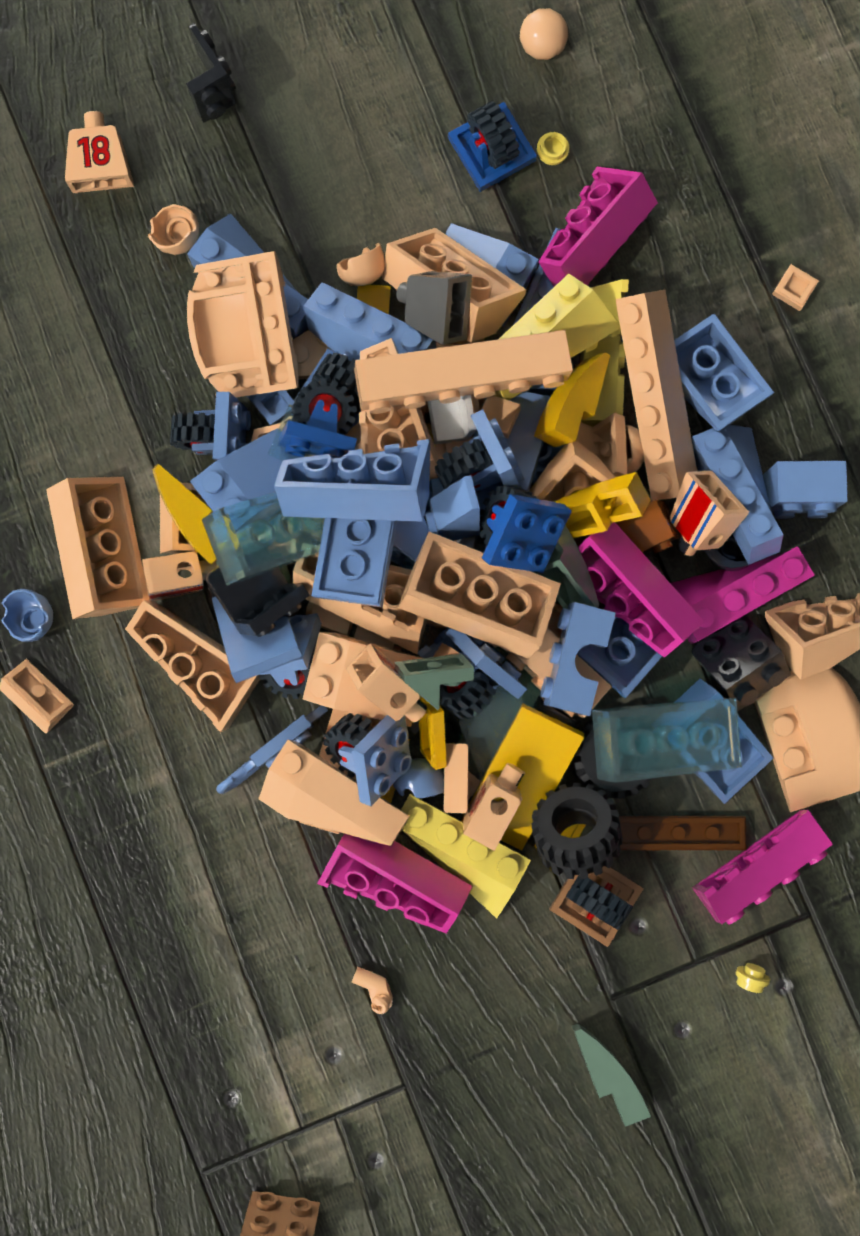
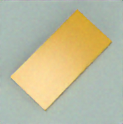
M522 703L471 798L468 808L490 773L499 777L507 763L513 764L524 771L525 775L517 787L520 789L522 801L501 838V841L523 850L532 833V814L534 810H538L537 803L540 799L546 800V793L550 790H556L584 739V733ZM497 797V798H494L493 800H494V801H501V800L504 799V798Z

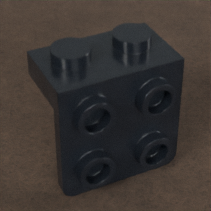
M192 23L188 28L197 54L208 71L189 81L186 85L195 110L204 123L209 119L214 120L221 117L226 112V109L236 104L233 95L236 86L230 76L232 72L223 56L217 57L213 50L215 46L208 32L205 29L199 31L196 24Z
M260 540L250 542L206 575L207 584L238 632L244 635L258 637L266 635L275 628V621L283 615L286 617L297 612L302 607L301 602L310 596L303 584L287 582L267 548Z
M746 615L722 627L692 648L693 657L721 686L727 703L736 713L745 706L754 703L758 697L771 688L780 685L791 675L782 650Z

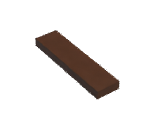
M619 816L623 838L620 850L747 851L746 816Z

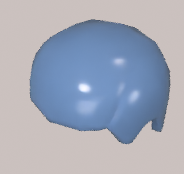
M19 589L13 590L3 599L2 605L5 607V615L1 622L9 630L13 638L21 642H32L43 638L53 622V610L46 597L32 590Z
M414 758L411 761L409 770L402 774L393 783V786L401 796H404L405 789H410L416 798L435 796L444 792L443 769L435 770L425 758Z

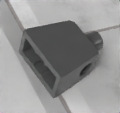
M429 271L412 274L408 277L407 282L399 285L396 296L399 302L406 304L405 321L407 325L442 345L467 340L472 286L471 274Z

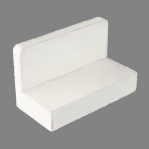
M471 395L460 396L461 399L459 401L446 404L440 403V400L428 401L434 444L469 440L476 432V426L470 416L474 414Z

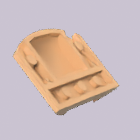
M276 252L196 265L193 273H198L193 290H189L187 324L193 354L204 379H208L218 392H230L236 398L299 388L297 354L294 353L283 288L285 287V282Z
M833 668L804 679H800L791 670V675L780 685L771 688L754 702L790 812L860 791V703L848 682Z

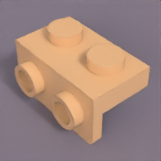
M613 413L594 427L581 422L576 441L595 454L615 477L626 475L628 465L625 416Z

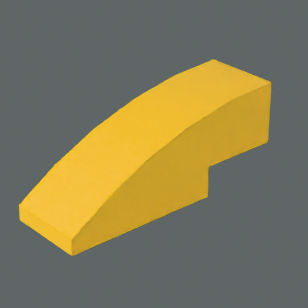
M604 352L583 360L573 369L568 380L555 389L540 416L534 437L553 447H559L576 441L581 420L595 416L610 358L608 353Z
M157 464L152 470L158 491L169 515L189 544L212 565L230 543L204 522L212 510L161 465Z
M633 472L591 485L555 502L565 504L572 510L566 526L572 537L576 538L605 532L613 522L642 517L651 500L637 472Z

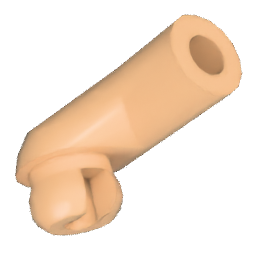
M357 967L352 983L368 989L372 1001L371 1008L375 1013H386L393 1002V996L387 979Z

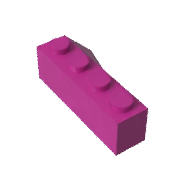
M598 166L592 173L593 183L591 186H584L579 194L582 199L577 209H570L565 217L568 223L565 229L556 232L539 260L540 266L553 287L568 274L588 286L596 274L607 265L609 259L620 246L628 240V237L639 224L647 218L658 202L642 172Z
M615 522L611 523L607 531L591 534L578 547L593 582L597 599L605 605L604 610L615 612V617L622 618L629 624V631L661 656L666 657L705 622Z
M797 546L790 551L772 555L750 564L739 571L720 569L670 584L705 621L687 638L689 643L693 644L815 575Z
M799 810L750 845L747 851L743 850L693 886L692 889L716 922L720 924L727 922L730 925L745 914L743 909L753 902L758 905L768 899L773 894L771 889L780 882L786 885L800 875L798 869L809 862L810 865H814L825 858L828 854L825 850L833 844L809 810Z
M348 834L343 835L317 883L326 888L330 884L344 888L343 894L355 899L358 895H362L375 900V906L386 911L388 909L401 910L404 912L405 918L443 933L448 932L458 917L473 887L396 841L393 842L392 846Z

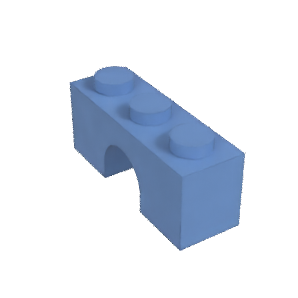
M576 602L569 603L568 609H562L558 621V628L562 629L559 643L554 642L549 657V662L554 663L551 676L545 677L541 688V697L545 698L543 705L590 716L598 681L581 676L576 669L575 658L578 651L586 645L600 648L608 646L615 612Z

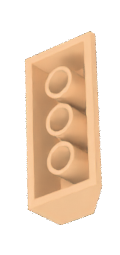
M437 228L387 243L385 270L382 279L396 290L401 283L407 282L408 277L412 274L437 271L472 275L467 340L471 343L495 334L526 294L527 289Z
M124 477L66 478L46 489L72 619L98 617L139 608L144 600H149Z
M429 531L410 573L398 608L530 659L542 645L561 583L530 571L489 565L482 559L483 552Z

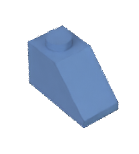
M471 475L464 476L430 499L431 512L425 513L430 532H436L437 535L452 541L480 535V507Z

